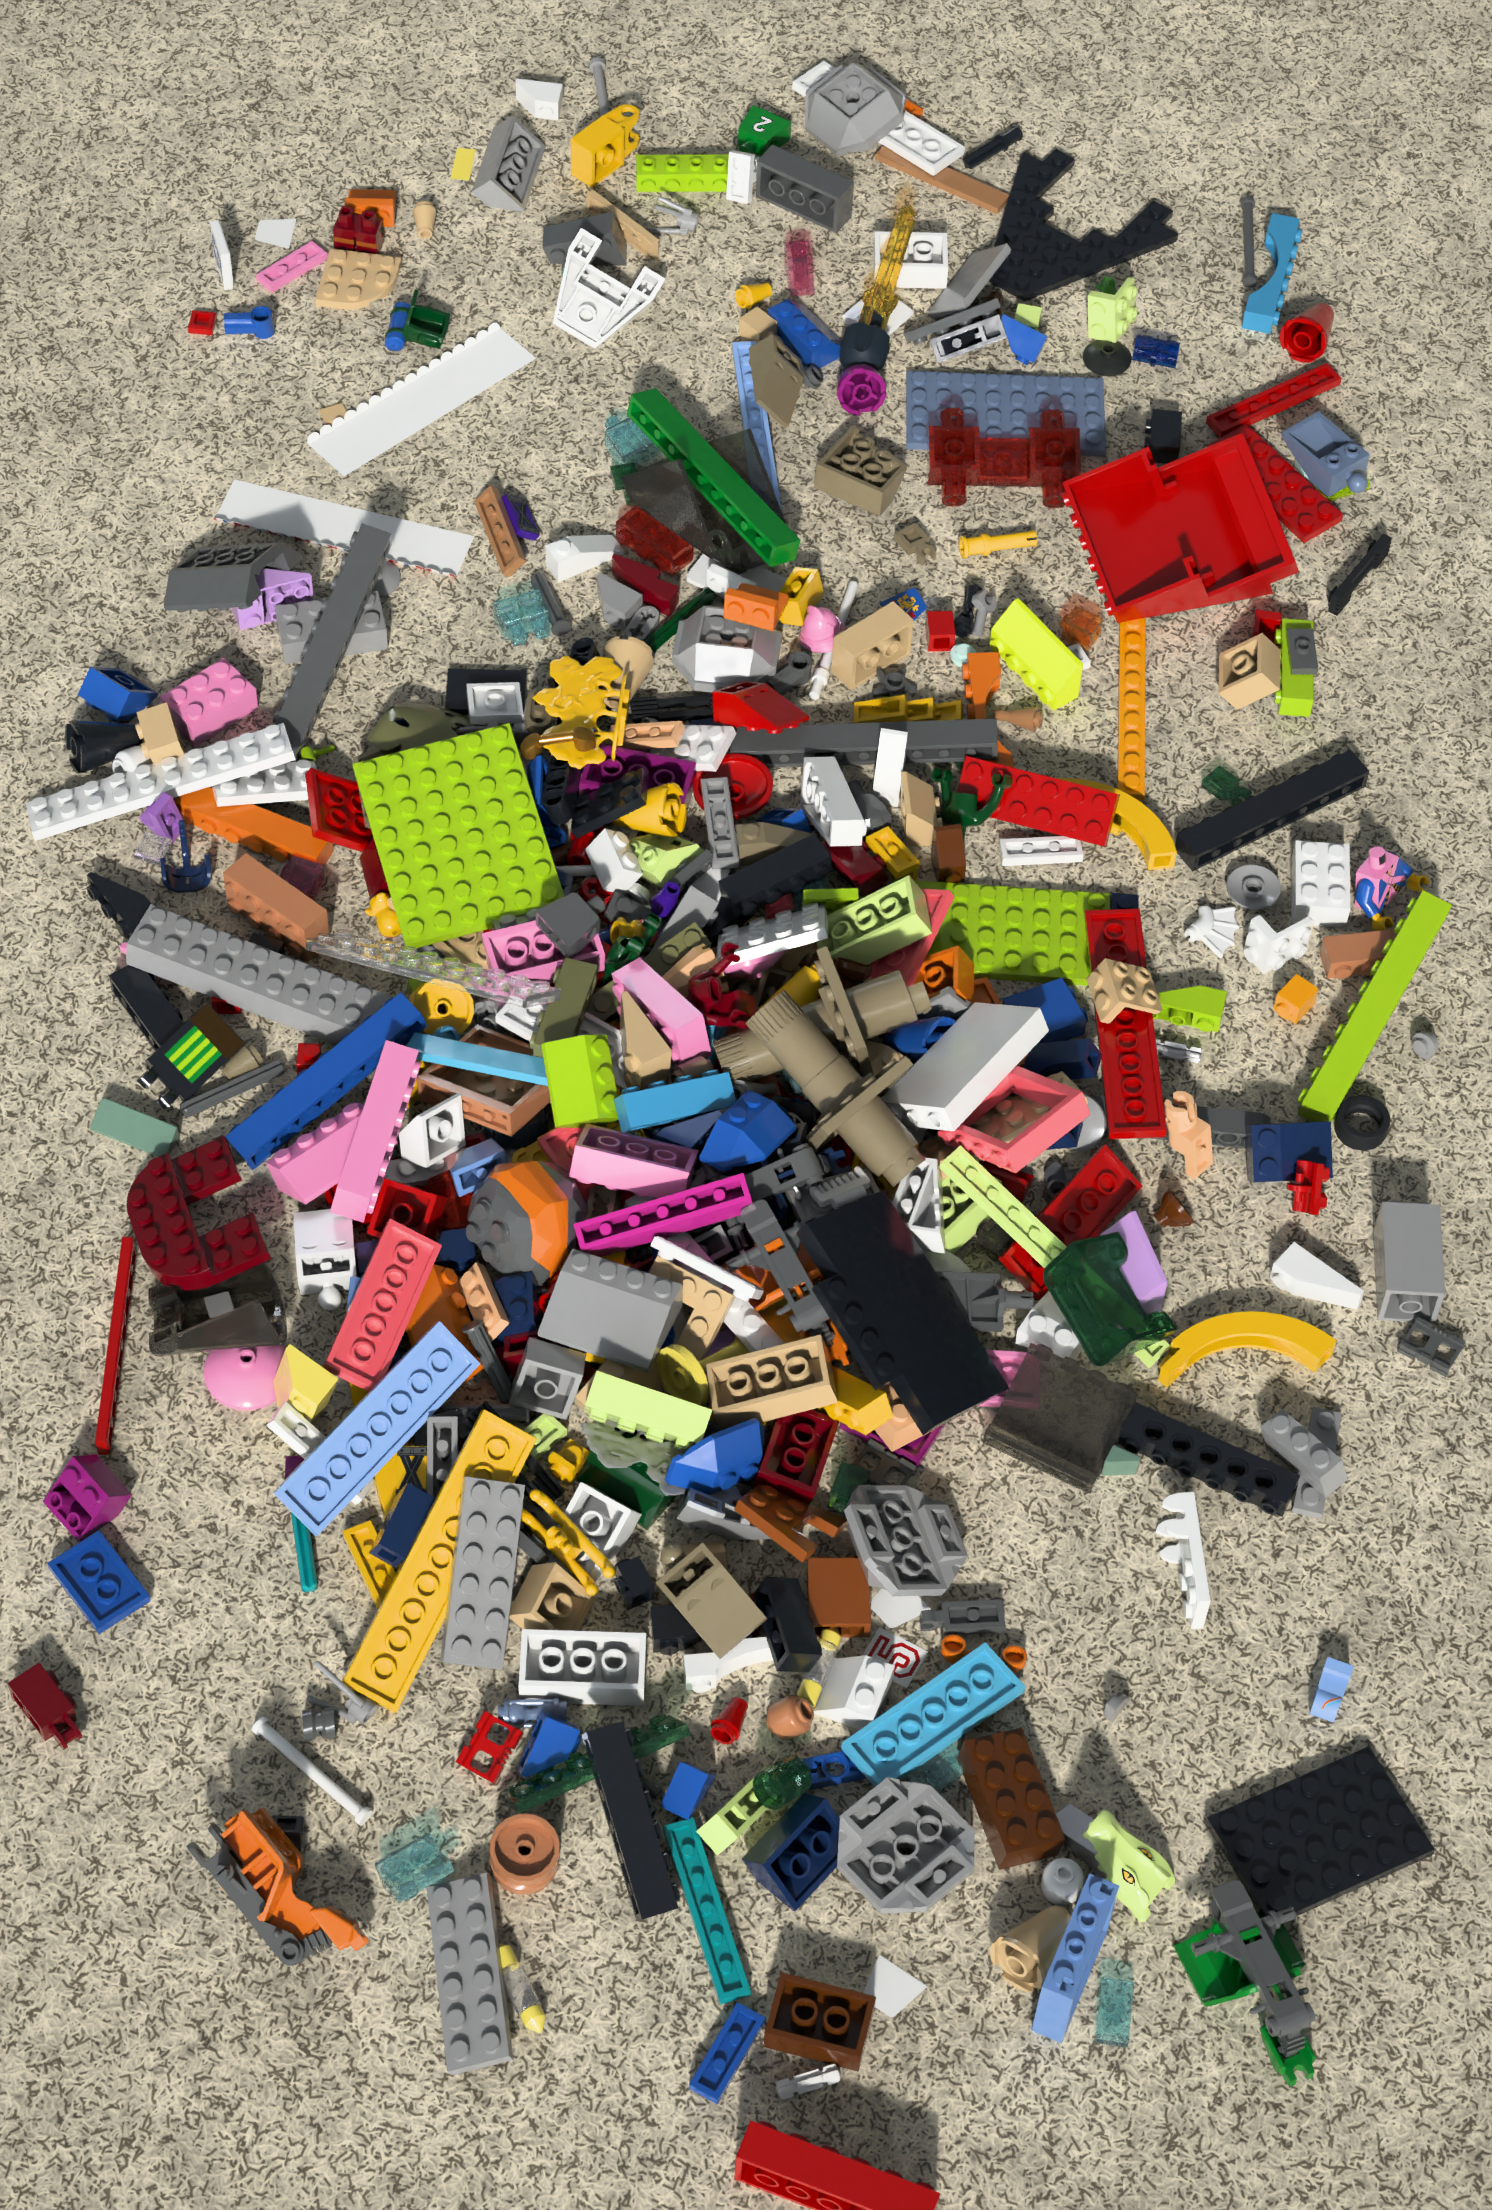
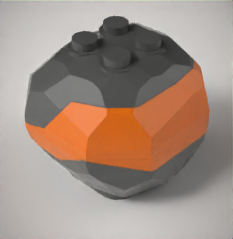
M526 1161L497 1164L472 1196L467 1215L470 1225L466 1228V1236L469 1241L477 1244L482 1252L483 1259L489 1262L493 1269L501 1276L506 1277L532 1271L540 1286L547 1285L555 1274L561 1271L571 1250L577 1249L579 1246L573 1224L585 1220L588 1213V1202L582 1196L572 1177H569V1173L555 1163Z

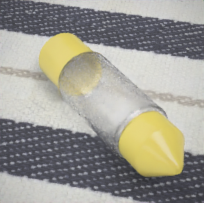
M828 1627L821 1631L818 1642L821 1644L822 1656L808 1673L804 1672L801 1678V1685L797 1695L806 1699L812 1708L817 1704L839 1651L838 1647L841 1642V1636L837 1627Z
M499 1943L506 1993L525 2027L541 2033L546 2019L541 2007L542 2004L512 1947Z

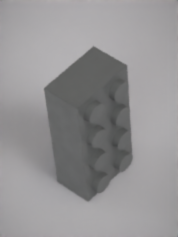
M773 144L757 160L756 197L834 233H838L852 217L854 181Z

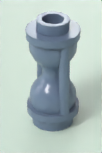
M504 1698V1705H498V1719L514 1728H534L536 1722L527 1721H537L541 1711H544L567 1721V1701H559V1698L514 1700Z

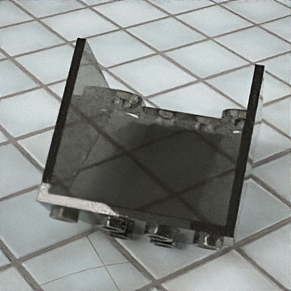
M749 428L708 441L713 449L785 523L751 429ZM665 458L621 477L629 499L633 504L713 561L738 575L747 572L748 569H753L766 563L692 485L687 477L681 458L674 461Z

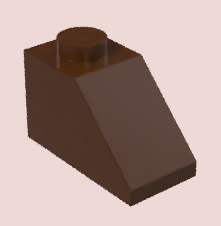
M961 824L934 827L931 863L937 882L959 883L965 880L966 859Z

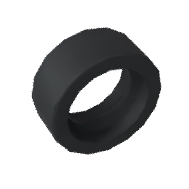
M1352 1096L1343 1101L1338 1108L1334 1130L1337 1138L1344 1145L1352 1149L1362 1151L1375 1149L1383 1143L1390 1126V1114L1381 1101L1371 1096ZM1354 1113L1367 1114L1378 1122L1379 1127L1374 1132H1358L1347 1124L1346 1117Z

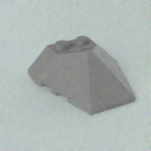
M753 1479L735 1484L742 1497L752 1490ZM692 1488L685 1490V1494H680L676 1519L681 1520L687 1527H698L727 1540L771 1539L734 1510L738 1501L729 1504ZM804 1526L797 1533L803 1535Z

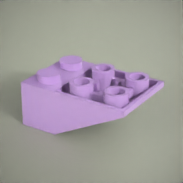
M263 568L260 571L261 573L255 577L262 595L247 609L231 608L239 629L254 628L261 624L276 621V605L314 600L311 574Z

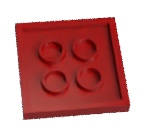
M310 768L305 773L312 837L363 852L372 840L373 835L370 828H365L357 782Z

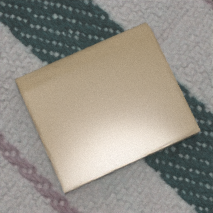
M343 403L319 409V413L326 425H332L334 419L338 417L344 419L347 412Z

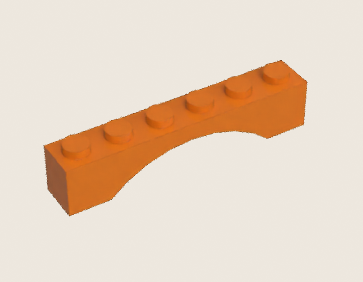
M999 652L967 653L966 664H962V679H967V684L964 685L965 700H970V704H967L968 720L987 719L986 707L1000 686L1001 666ZM998 741V760L989 762L1014 768L1012 753Z

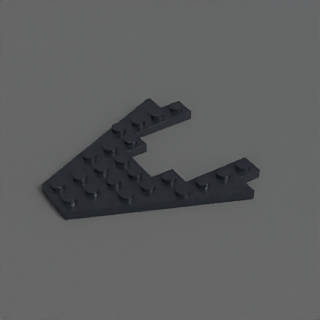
M1057 149L1043 161L1024 152L1021 156L994 245L996 247L1007 243L1011 248V252L988 282L1024 302L1176 242L1178 240V233L1164 226L1172 218L1173 210L1153 200L1114 239L1093 229L1079 242L1045 223L1054 214V207L1039 200L1074 166L1075 159Z

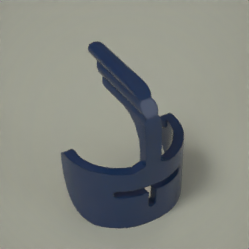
M179 820L183 868H173L166 863L165 858H160L162 880L165 887L173 892L200 891L206 888L211 880L210 854L204 855L205 861L195 868L190 867L186 824L184 820ZM183 877H192L189 878V884H186V878Z

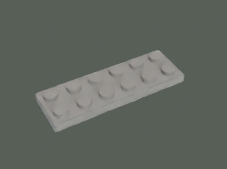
M467 1476L463 1477L440 1658L441 1663L503 1670L525 1485Z
M484 1872L428 1887L427 1897L447 2072L450 2075H457L514 2060L491 1876Z

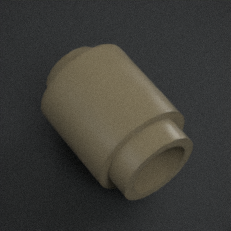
M698 1056L676 1066L675 1070L670 1072L672 1084L676 1083V1078L692 1075V1079L702 1078L701 1073L714 1070V1067L709 1059Z

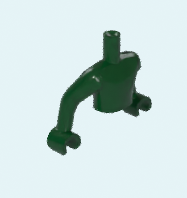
M936 768L932 771L933 780L941 785L942 806L940 816L942 822L950 825L961 824L963 842L965 840L966 827L983 824L998 808L1004 790L1009 789L1013 784V779L1010 775L1005 774L1001 783V775L994 774L992 777V783L995 786L993 794L988 803L978 810V795L951 792L950 782L953 775L950 770L945 769L942 778L941 769Z
M649 913L642 924L646 930L641 938L633 935L631 939L623 935L617 937L607 952L605 973L600 980L601 985L605 986L613 980V972L634 961L647 950L654 934L661 925L660 917Z

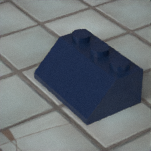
M803 1793L745 1854L742 1860L762 1886L792 1911H796L837 1867L840 1819L826 1798Z

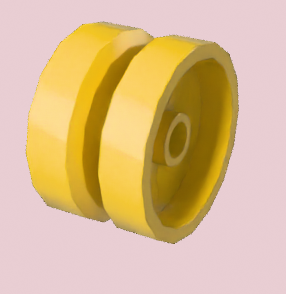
M450 978L428 980L418 985L409 997V1001L422 1014L428 1026L420 1032L421 1034L433 1035V1032L438 1027L449 1025L454 1027L460 1035L471 1024L474 1015L473 999L468 989L458 981ZM440 1004H442L444 1007V1009L441 1010L443 1014H440L437 1010V1007Z

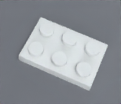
M684 725L685 730L678 747L651 749L649 752L651 754L696 762V771L716 772L737 733L733 726Z

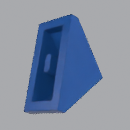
M680 1761L662 1800L661 1807L689 1820L712 1786L716 1775L689 1762Z

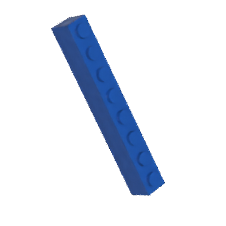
M401 992L397 996L388 999L380 1010L366 1017L362 1024L352 1033L343 1036L335 1047L321 1054L318 1061L308 1069L302 1070L296 1076V1079L286 1087L280 1088L273 1098L264 1105L257 1107L245 1121L235 1125L230 1130V1133L225 1136L232 1149L251 1170L257 1168L377 1068L386 1040L405 1046L415 1032L420 1033L428 1027L422 1014Z

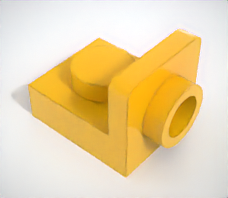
M570 1438L558 1453L552 1451L548 1455V1468L551 1474L558 1480L562 1481L565 1479L573 1484L590 1451Z

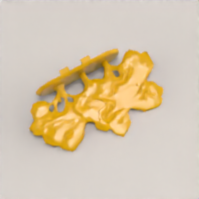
M569 656L554 659L550 662V676L555 679L559 686L557 688H544L532 697L537 703L545 706V710L550 716L562 719L561 724L546 729L542 735L571 731L575 727H584L590 731V728L593 727L598 730V732H593L594 735H600V737H595V748L586 752L578 751L575 748L574 741L543 746L550 750L551 755L557 760L568 761L571 767L581 769L586 764H600L604 762L606 755L599 745L605 739L609 738L613 741L611 759L614 762L617 746H623L630 690L626 689L627 674L623 675L621 691H616L611 687V682L621 676L623 672L618 665L614 664L613 658L595 656L584 666ZM603 685L607 690L599 689L598 686ZM619 696L617 712L606 709L603 701L605 697ZM601 715L616 717L614 731L605 732L599 729L596 724L597 718Z

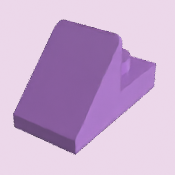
M163 792L157 800L146 808L139 819L162 841L171 846L180 835L178 822L183 820L172 796Z

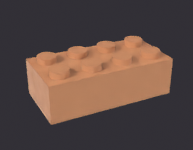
M247 853L223 872L226 904L229 910L236 915H242L253 928H260L267 933L268 937L283 941L284 946L292 956L300 957L308 963L330 943L327 910Z

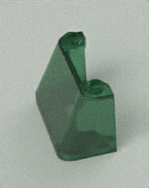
M1119 1232L1073 1241L1046 1266L1043 1273L1046 1287L1089 1360L1096 1366H1105L1168 1338L1177 1330L1171 1318L1163 1311H1154L1147 1316L1119 1268L1127 1261L1128 1248Z

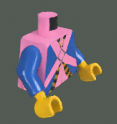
M1379 846L1369 850V857L1356 872L1355 906L1362 909L1368 918L1373 919V931L1387 930V928L1394 926L1390 916L1381 917L1379 914L1405 886L1406 879H1408L1409 889L1417 892L1424 890L1420 883H1430L1426 875H1415L1413 873L1414 869L1395 852H1386L1384 848Z

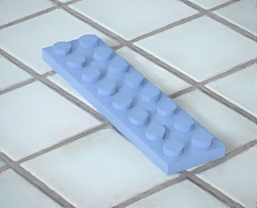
M440 1321L436 1322L281 1483L273 1494L315 1536L319 1535L427 1421V1417H431L480 1363Z

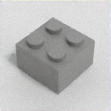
M529 1337L512 1383L509 1404L566 1420L583 1377L586 1353Z

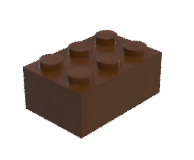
M781 1972L765 2030L763 2047L827 2064L834 2063L838 2067L859 2072L874 2014L876 1996Z

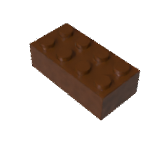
M1022 1727L963 1741L957 1760L998 1869L1001 1870L1058 1856L1064 1844L1065 1836Z

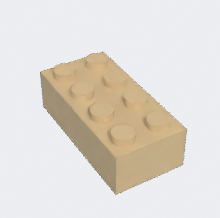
M821 1334L705 1364L713 1415L721 1431L756 1418L761 1423L838 1403L830 1354Z

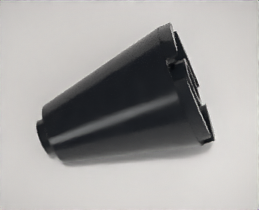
M72 720L65 727L66 749L71 750L74 757L69 759L77 774L85 773L112 762L118 752L143 743V739L140 740L136 727L133 724Z

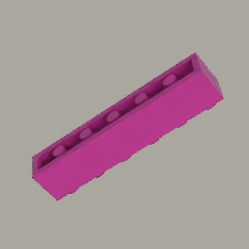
M744 1173L573 1225L581 1251L597 1257H603L650 1243L655 1236L667 1238L740 1216L741 1210L752 1204V1199Z

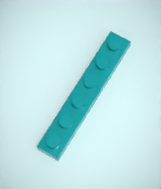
M693 1817L689 1820L686 1819L664 1825L663 1833L719 2005L749 1997L751 1996V1990L700 1836L696 1832L698 1829Z

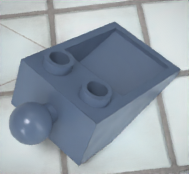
M1320 411L1281 432V437L1311 483L1327 497L1332 496L1347 486L1354 493H1361L1367 488L1368 480L1365 475L1370 454Z

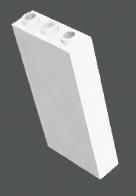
M975 1002L882 1097V1101L904 1126L955 1131L1049 1032L1041 1009L1037 1007Z

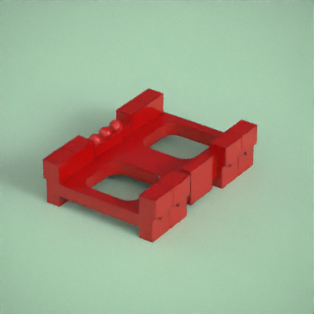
M484 1711L475 1727L478 1729L477 1733L475 1732L469 1747L464 1746L456 1763L495 1784L504 1769L502 1765H505L506 1760L509 1759L508 1754H512L511 1749L515 1750L524 1733ZM495 1723L506 1727L510 1731L503 1745H497L487 1738L488 1732ZM478 1751H483L494 1758V1762L487 1773H482L471 1765Z

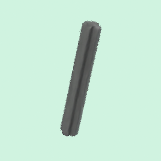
M275 1059L181 1102L180 1110L186 1118L191 1117L284 1074V1066L279 1059Z

